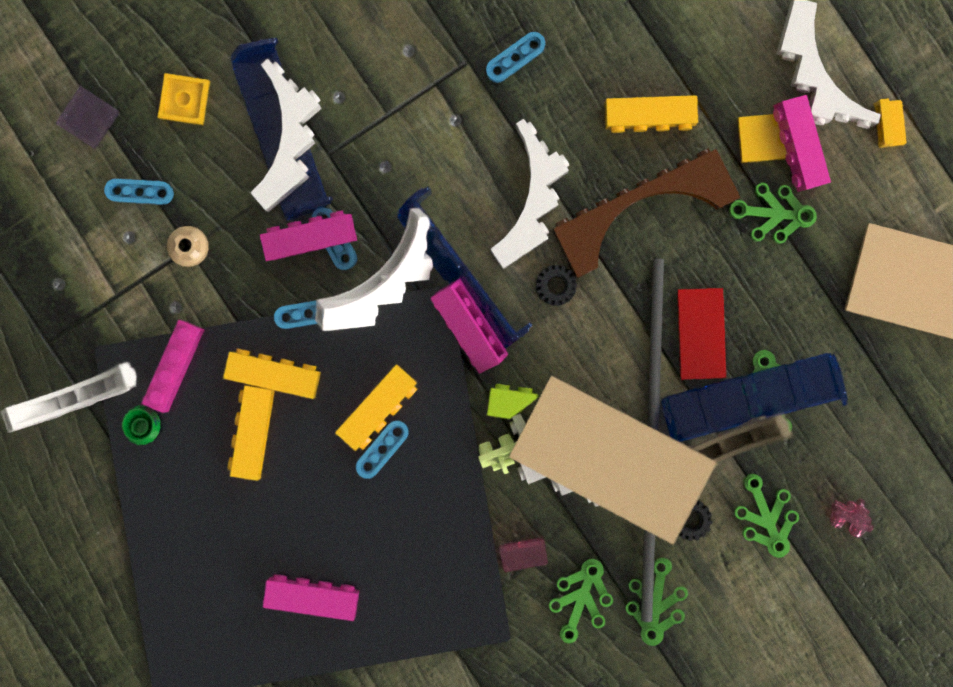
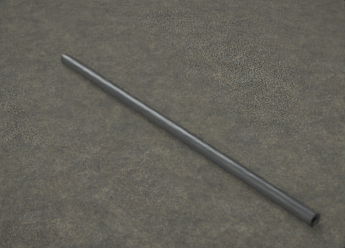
M653 259L647 426L659 431L664 259ZM645 529L641 621L652 622L655 535Z

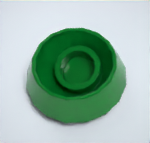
M135 406L125 414L122 421V430L130 442L137 445H146L158 436L160 419L152 408Z

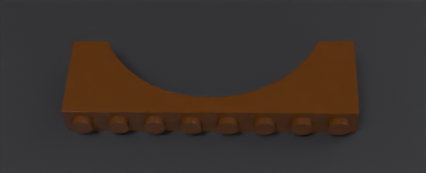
M709 148L696 154L698 158L692 161L687 158L676 164L678 168L669 171L667 168L657 173L658 178L652 181L646 178L636 184L637 188L631 191L626 188L616 193L617 198L611 201L608 198L596 203L597 208L591 211L585 208L575 214L576 218L570 221L565 218L555 223L556 228L553 229V233L576 279L598 268L599 250L607 229L623 210L637 201L660 194H682L702 200L717 210L741 198L717 149L711 152Z

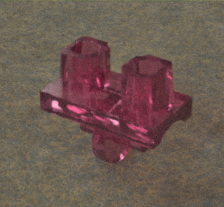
M859 498L856 503L849 500L846 505L835 500L832 504L831 525L842 528L845 521L852 523L848 529L849 533L858 539L866 531L871 533L874 528L871 525L872 518L868 517L870 510L864 508L865 500Z

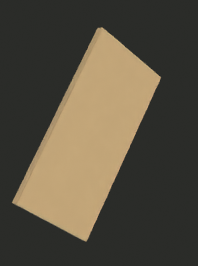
M868 223L844 311L953 339V245Z
M554 376L550 377L509 456L513 460L671 544H674L717 463Z

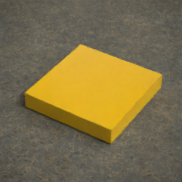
M164 73L158 118L203 125L210 81Z
M773 114L737 118L741 163L786 159L787 152L780 140L779 125L774 119Z

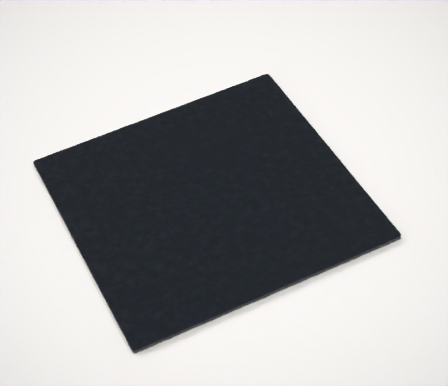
M445 286L405 292L402 297V303L377 305L378 315L375 317V325L323 331L318 324L283 329L275 323L273 315L203 328L205 329L169 412L162 413L153 409L160 419V431L158 436L146 445H137L130 442L123 433L122 421L125 414L131 408L146 406L142 404L143 399L173 333L101 345L95 348L99 375L125 363H129L130 368H133L136 375V385L131 387L129 391L104 399L103 402L152 687H251L491 645L510 640L509 624L481 464L478 457L479 452L461 349L457 338L447 327L446 321L434 307L431 297ZM308 309L305 312V316L311 318L313 312ZM285 313L283 320L288 322L291 317L288 313ZM236 349L250 351L249 356L258 357L259 354L272 356L271 361L280 362L281 359L294 361L293 366L301 368L303 364L316 366V371L321 372L314 399L275 390L261 479L257 481L231 477V471L228 470L229 458L233 457L234 448H231L232 437L234 434L237 435L238 426L235 425V418L237 412L241 411L242 403H239V394L241 389L244 390V386L249 385L223 379L229 352H236ZM396 365H399L417 382L415 385L417 391L409 399L404 397L399 403L402 407L394 416L389 414L384 421L387 424L379 433L374 431L369 436L372 441L364 450L359 447L355 451L335 432ZM391 422H404L409 430L407 439L374 477L368 479L361 477L356 470V464L361 456ZM394 428L393 434L400 436L402 433L401 429ZM380 445L379 452L386 453L387 447ZM366 462L364 464L365 470L370 471L372 464ZM278 574L287 576V580L296 581V578H306L310 580L309 583L318 584L319 581L331 582L334 587H341L342 584L355 586L354 590H359L356 617L354 621L263 608L267 580Z

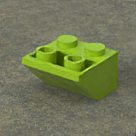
M496 384L495 388H490L487 415L510 419L536 400L537 394L532 393L531 388L518 387V391L509 390V385Z

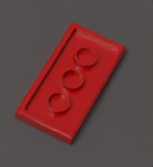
M723 288L677 290L680 380L726 378Z

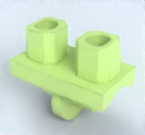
M510 434L498 438L502 448L494 451L490 442L480 444V456L478 457L482 467L485 468L492 465L493 471L503 469L504 474L509 473L507 466L515 464L514 460L509 456L517 443H514Z

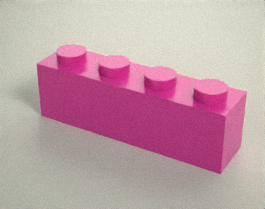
M807 95L773 105L774 119L779 125L780 140L787 152L786 162L791 168L792 183L796 187L797 192L831 183Z
M338 211L330 213L331 218L322 219V216L309 218V223L302 225L301 221L288 223V228L281 230L280 226L267 228V233L260 234L266 261H274L357 241L352 215Z
M461 279L445 286L431 297L434 307L440 312L446 321L447 327L453 332L460 347L464 349L471 364L477 369L479 374L500 364L506 358L508 352Z
M178 320L143 399V405L162 413L169 412L205 329L187 321Z
M278 574L267 580L263 608L354 621L356 617L359 590H354L355 586L342 584L341 587H334L331 582L319 581L318 584L309 583L310 580L306 578H296V581L287 580V576Z

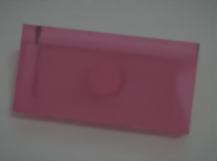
M543 537L499 545L505 572L548 564Z

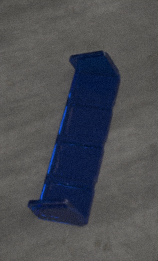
M268 38L238 45L231 54V64L241 93L244 96L245 105L258 137L268 171L274 163L280 146L282 111L273 82L261 64L269 59L272 64L277 62L282 68L275 46L278 44L277 38ZM310 148L295 160L296 162L301 160L309 169L306 174L310 178L280 202L284 217L288 220L312 213L318 208H326L333 201L332 196L327 197Z
M429 186L419 189L398 210L397 218L406 229L410 209L419 208L428 217L429 228L426 230L427 248L424 252L432 259L435 269L449 284L461 279L506 349L529 332V328L533 326L532 323H528L518 332L513 329L419 204L432 194Z
M825 353L795 361L792 364H784L754 372L744 377L740 376L710 384L703 388H695L669 395L663 398L661 404L670 437L681 442L734 428L761 416L769 417L787 414L840 400L842 405L845 406L847 405L848 397L841 367L835 355Z

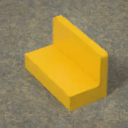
M889 98L878 100L874 103V109L876 113L881 114L879 123L876 124L879 148L905 145L907 142L902 101H889Z

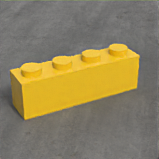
M697 96L609 98L604 103L605 129H611L612 133L625 132V129H633L634 132H645L647 128H656V131H668L670 127H678L679 130L684 131L691 130L692 126H696L698 123Z
M236 349V352H229L223 379L306 398H315L321 372L316 371V366L303 364L301 368L293 366L294 361L281 359L280 362L271 361L272 356L264 354L253 357L249 356L250 351Z
M396 365L335 433L355 451L359 447L364 450L372 441L369 436L374 431L379 433L387 424L384 421L389 414L394 416L402 407L399 403L404 397L409 399L417 391L415 387L417 382L399 365Z
M249 385L244 386V390H240L239 403H242L241 411L237 412L235 418V425L238 426L237 435H233L231 448H234V454L228 461V470L231 471V477L256 481L261 479L275 390Z

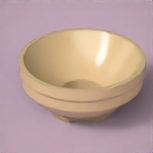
M183 226L177 228L168 238V254L175 263L181 266L192 267L198 265L205 259L208 253L207 237L201 230L195 227ZM182 239H189L191 241V249L187 252H182L179 249V243Z

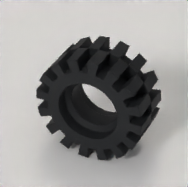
M548 266L541 271L536 280V292L539 298L551 306H560L567 303L576 293V277L565 266ZM552 277L563 279L565 283L564 291L560 294L551 293L547 287L549 279Z
M697 500L691 511H695L699 515L698 525L694 528H687L683 525L678 535L688 541L700 540V537L704 538L706 532L710 531V525L713 522L709 508Z

